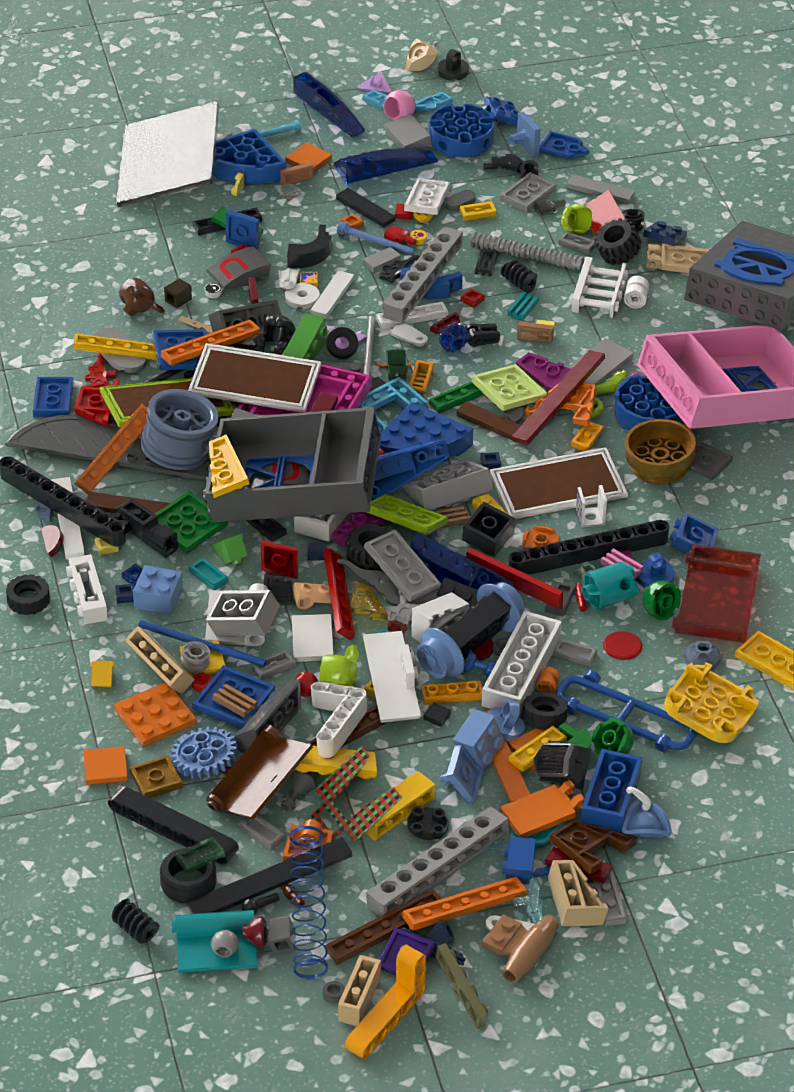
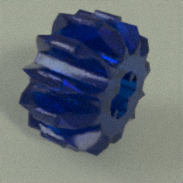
M453 322L452 325L448 324L446 328H442L443 331L439 333L438 339L444 350L453 353L455 350L460 351L461 347H465V343L469 341V334L461 323Z

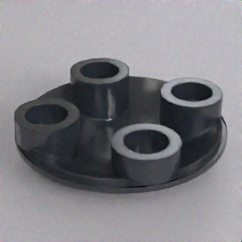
M416 806L407 818V827L417 838L436 840L446 834L449 822L445 816V811L441 808L434 809Z

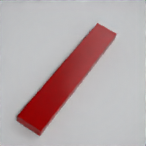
M327 548L323 553L336 632L351 640L355 637L344 566L337 563V560L342 559V556Z
M469 548L466 551L467 566L500 582L507 583L513 588L560 610L564 606L563 591L477 550Z

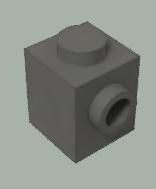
M290 916L268 920V929L265 930V934L274 954L295 950L293 947L295 934L292 932L294 925Z

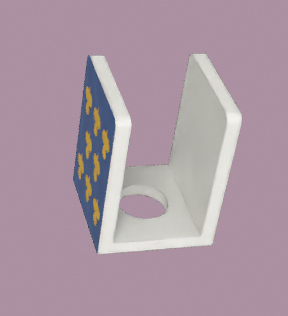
M599 485L598 505L594 508H585L581 487H578L576 514L580 527L605 525L607 499L603 486ZM594 515L596 518L588 520L585 516Z

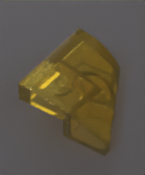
M353 581L351 613L370 614V620L387 621L388 614L373 589L365 583Z

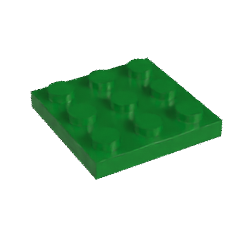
M188 491L155 513L158 516V523L160 525L165 524L177 533L178 547L186 553L228 525V521L213 522L211 515L207 511L208 504L191 491Z

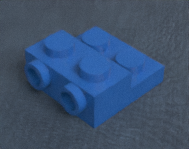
M685 512L681 518L678 517L673 525L676 530H673L669 538L672 541L671 546L687 555L692 550L699 555L709 558L719 529Z

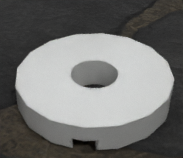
M297 283L294 288L285 291L286 303L296 309L298 307H302V309L312 308L320 297L319 290L307 283Z

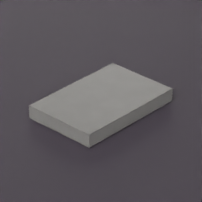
M530 172L500 195V200L527 213L557 189V184Z

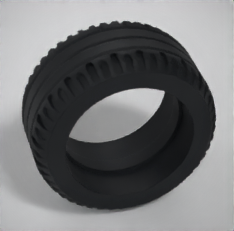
M182 848L169 853L163 859L160 866V884L165 895L173 901L187 904V901L215 889L217 882L216 865L213 858L207 852L197 848ZM188 869L197 870L204 874L199 879L188 882L180 881L173 877L176 873Z

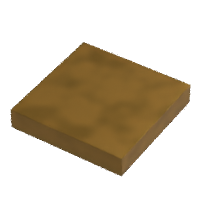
M168 755L129 767L140 793L149 798L183 788V782Z

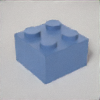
M144 565L133 590L134 608L172 615L183 589L182 572Z
M474 709L453 741L455 746L462 744L484 771L492 762L498 749L503 746L504 739L495 716Z

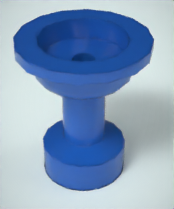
M470 649L463 672L471 671L475 667L485 670V675L489 676L496 661L490 660L486 663L476 660V654Z

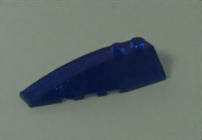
M397 148L364 152L341 158L334 163V167L344 182L349 184L436 163L438 159L431 150Z

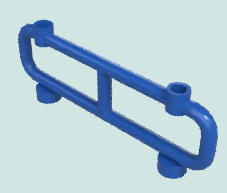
M588 670L583 677L576 675L566 677L556 689L555 694L561 696L568 703V714L573 715L576 711H579L603 722L609 720L608 718L615 717L583 705L576 698L568 699L563 696V693L570 684H579L626 703L617 719L627 724L633 734L655 742L656 749L661 752H665L667 748L677 751L684 750L691 745L697 735L695 730L675 720L665 710L598 684L601 677L593 670ZM636 707L689 729V733L682 742H674L667 735H657L625 722L633 708Z

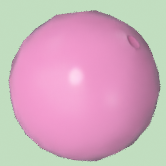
M403 90L389 93L384 102L385 114L392 121L408 114L413 116L416 108L412 95Z

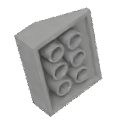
M466 459L425 472L402 486L415 505L433 512L439 507H450L454 505V502L468 501L472 496H481L493 490L489 468Z

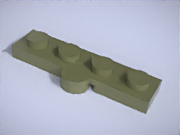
M446 943L438 946L436 959L450 983H455L452 985V990L456 999L463 1003L477 1029L485 1026L488 1016L487 1007L479 1001L477 991L468 982L464 968H460L454 951L450 950Z

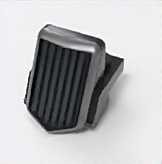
M548 740V743H544L533 758L535 772L540 776L539 781L559 786L571 780L575 785L574 789L582 790L592 749L581 747L574 743Z

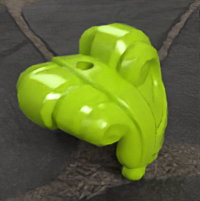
M581 204L566 207L561 217L563 229L573 233H586L592 225L591 209Z

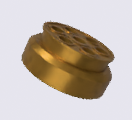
M668 419L644 421L634 426L625 437L626 461L631 466L635 476L648 483L668 484L681 479L687 474L690 465L695 459V436L688 427L677 421Z

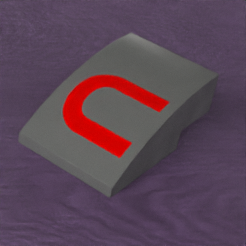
M253 246L238 250L221 258L208 267L206 272L225 290L247 286L249 278L269 276L271 263Z
M287 462L282 486L308 484L310 478L309 469L299 463ZM278 463L268 465L262 469L276 474ZM254 474L249 481L250 488L272 479Z

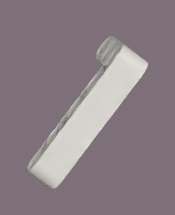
M315 682L311 685L312 706L334 711L316 736L317 754L322 758H331L338 752L367 712V694L361 688L328 682Z

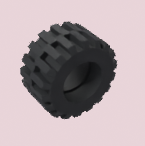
M613 219L609 223L606 222L604 226L599 228L600 231L596 232L595 245L603 260L612 265L616 263L620 265L623 262H628L630 259L632 260L634 255L639 253L638 250L641 249L642 241L633 223L627 219Z
M367 524V526L361 525L359 528H354L353 532H349L346 539L347 561L364 570L381 571V567L366 551L364 545L366 542L390 532V530H387L385 527H379L376 524L375 526Z

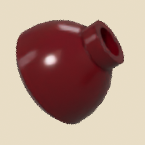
M263 916L257 917L250 921L247 926H243V939H248L255 946L265 947L267 944L265 934L267 929L266 919Z

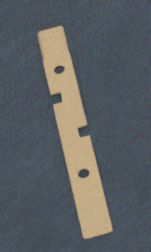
M184 316L178 319L180 322L198 329L204 328L206 332L213 333L212 328L208 325ZM245 340V341H243V342H241V343H237V344H247V345H250L251 343Z

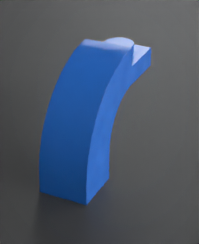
M412 266L401 269V280ZM459 271L438 277L422 298H449L450 292L462 289L463 275Z

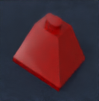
M261 540V570L298 579V548Z

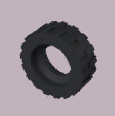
M25 574L12 579L6 588L9 608L21 615L37 614V612L43 611L50 602L48 582L46 583L44 578L42 579L34 574ZM24 591H35L38 593V595L32 598H21L18 596V594Z
M532 693L524 699L523 720L527 725L529 724L531 727L540 730H547L551 726L559 728L561 724L567 721L568 703L561 696L554 693ZM539 710H549L552 712H542Z

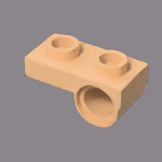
M294 582L292 595L299 609H309L314 602L332 604L329 585Z

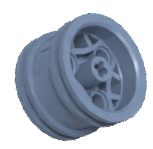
M183 389L164 390L154 395L149 401L146 415L147 423L143 428L141 437V448L145 455L158 465L174 470H190L202 466L210 456L209 441H212L211 437L215 433L218 423V412L213 403L198 393Z

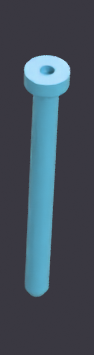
M295 120L293 124L259 133L264 138L292 130L298 132L300 131V124L298 120Z

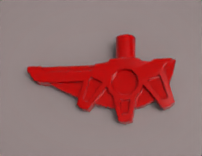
M99 353L93 366L88 367L90 374L84 376L85 381L92 382L90 385L101 382L104 385H108L107 378L116 377V371H106L104 357Z

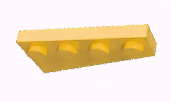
M227 435L209 441L213 497L216 498L249 485L247 475Z

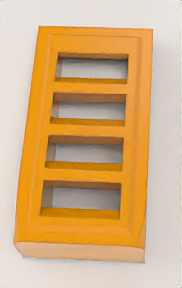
M416 360L409 386L416 392L426 393L434 372V363Z

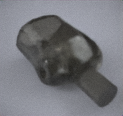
M542 198L533 202V208L539 216L555 214L558 211V207L566 205L564 199L553 201L550 198Z

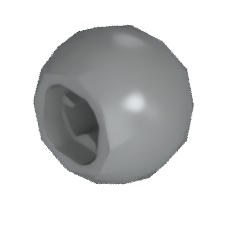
M221 930L213 936L211 947L216 955L222 958L230 957L237 951L239 941L233 932Z

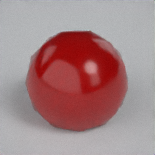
M301 672L295 677V679L300 680L301 696H311V685L318 682V679L311 672Z

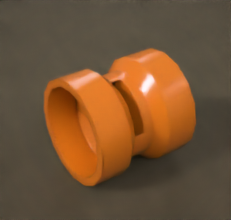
M553 667L543 668L536 685L539 692L555 693L557 683L560 680L559 671Z

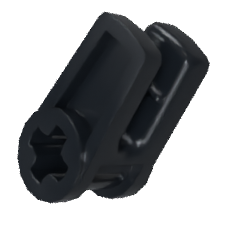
M472 323L464 328V334L468 337V344L472 347L500 342V332L497 331L496 324Z

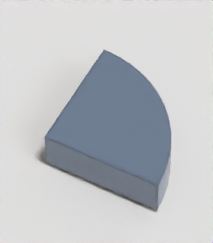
M34 503L36 515L43 520L51 521L53 510L42 503Z

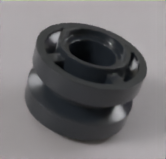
M626 209L622 211L625 219L633 223L637 232L644 229L645 213L642 210Z

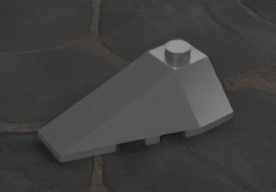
M278 300L219 310L208 316L213 332L247 320L253 321L261 330L264 328L263 325L267 315H281Z

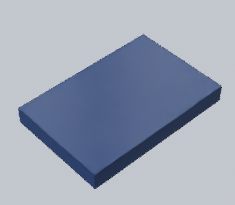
M37 377L33 417L70 415L73 377Z

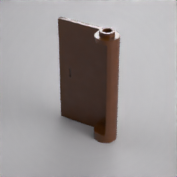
M267 725L206 798L208 807L215 812L220 811L253 820L313 746L308 743L286 739L275 727Z

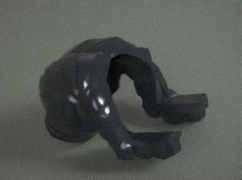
M278 314L267 315L263 325V333L254 338L255 351L264 352L265 342L273 341L277 343L272 353L282 355L296 328L293 321L286 316Z

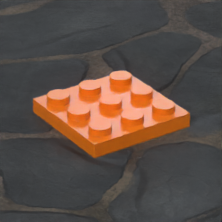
M166 682L114 704L115 712L142 747L197 724L196 717Z

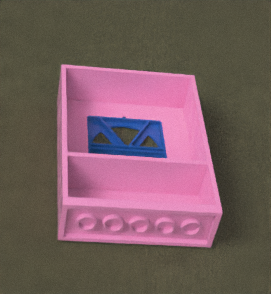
M766 325L646 335L637 366L689 429L794 418V346L778 329ZM737 374L749 376L750 378L743 382ZM758 380L766 385L769 390L749 386Z

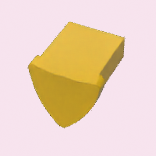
M111 661L90 662V667H92L91 686L112 688L115 663Z

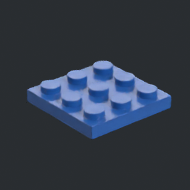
M206 329L153 330L152 337L159 370L196 369L201 355L171 366L161 357V350L207 335Z
M223 665L194 700L192 709L243 728L247 720L257 712L259 706L268 700L272 692H275V685ZM227 684L256 700L257 707L244 718L214 701L213 694H218V690L220 688L223 689V686Z

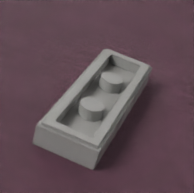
M611 871L604 883L592 880L593 887L598 893L597 897L602 904L605 903L609 908L604 921L605 926L625 924L627 917L613 871Z

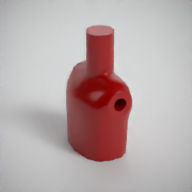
M393 225L384 233V239L399 244L407 242L415 245L417 242L416 239L410 237L408 230Z

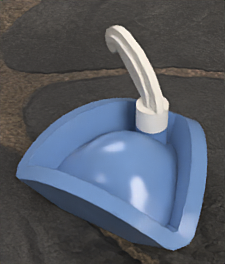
M628 787L626 792L629 794L633 793L639 800L635 801L627 811L622 827L624 834L650 838L670 836L672 833L671 825L665 811L658 804L651 802L649 797L640 790Z

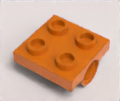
M306 820L303 826H313L322 831L323 839L320 843L321 845L332 841V830L322 829L321 824L315 820ZM292 824L291 829H290V832H291L293 829H295V828H297V827H301V826H300V825H293V824ZM304 829L293 833L291 838L294 840L304 837L317 841L321 835L315 830ZM288 836L283 853V861L290 859L294 853L307 852L309 850L292 849L289 846L291 841ZM306 839L296 840V842H299V843H312V842H314V841L306 840ZM292 843V846H293L294 848H299V849L310 848V847L297 846V845H295V844Z

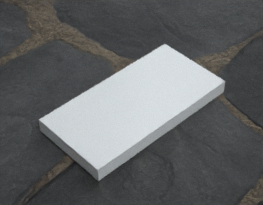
M417 178L404 205V211L438 215L450 188V183Z

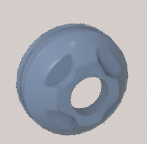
M697 641L686 648L684 659L687 665L691 662L693 665H704L707 662L712 664L711 670L719 665L721 656L719 649L709 641ZM707 647L709 650L700 651L698 648Z

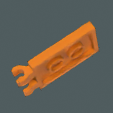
M568 780L560 788H557L554 784L500 806V813L508 818L509 825L518 837L527 838L576 818V812L582 811V802H584L585 798L582 794H578L572 800L569 799V797L575 795L572 788H575V785L571 780Z

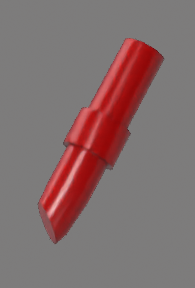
M576 583V600L579 610L584 612L587 607L582 594V585Z

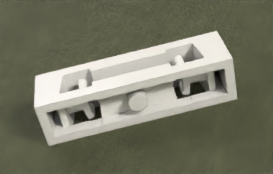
M92 555L68 558L69 566L66 567L67 577L71 578L69 580L71 591H75L73 593L74 602L79 604L77 606L78 616L83 618L84 625L107 621V607ZM87 576H89V586L92 593L91 597H87L88 602H86V593L83 582L88 581Z

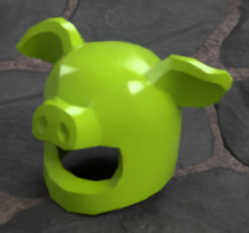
M357 645L348 646L345 656L324 655L320 667V682L354 687L353 685L358 675L356 662L358 661L359 653Z

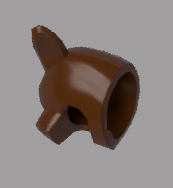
M132 278L121 286L119 297L125 303L123 311L129 316L133 317L137 312H146L149 309L164 313L163 307L155 303L153 290L143 280Z

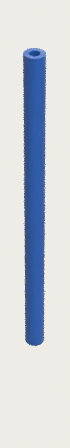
M140 620L138 625L142 629L186 643L192 641L204 643L211 651L265 667L267 663L266 659Z

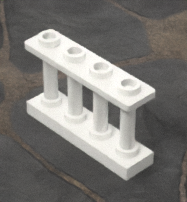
M585 257L572 298V312L579 313L580 307L587 305L610 309L609 317L613 318L614 313L618 312V301L622 300V293L628 280L629 270H626V263H623L621 271L595 267V265H592V258ZM598 274L618 277V281L593 278L591 275ZM590 284L599 286L613 287L615 288V291L613 292L607 290L588 288V286H590ZM585 296H600L612 298L611 302L587 299Z

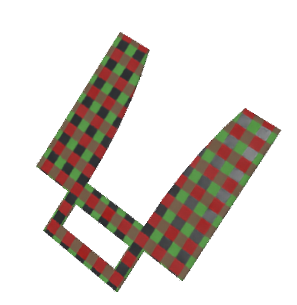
M362 746L315 789L324 803L311 814V817L321 824L322 829L329 830L319 817V814L325 808L340 826L333 833L332 841L346 830L352 840L356 842L402 799V796L394 787L371 801L348 821L333 803V800L348 786L370 756Z

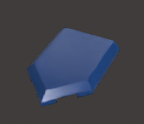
M549 131L539 148L540 152L567 159L590 153L584 147L580 138Z

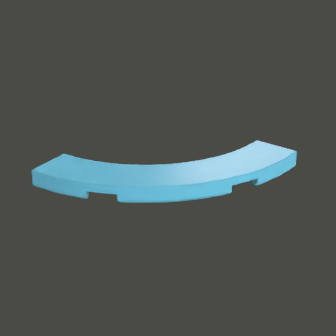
M372 90L364 94L362 100L370 105L384 109V102L388 95ZM444 92L424 97L421 100H415L416 108L414 112L439 109L452 104L453 98Z

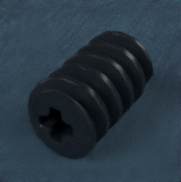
M511 260L501 268V276L527 293H531L534 290L538 279L537 274L522 263H519L518 260Z
M130 899L120 901L112 911L111 917L113 922L118 924L121 929H124L132 938H135L138 943L143 944L150 941L160 928L158 922H154L153 918L148 917V914L142 912V909L137 907L135 903H130Z

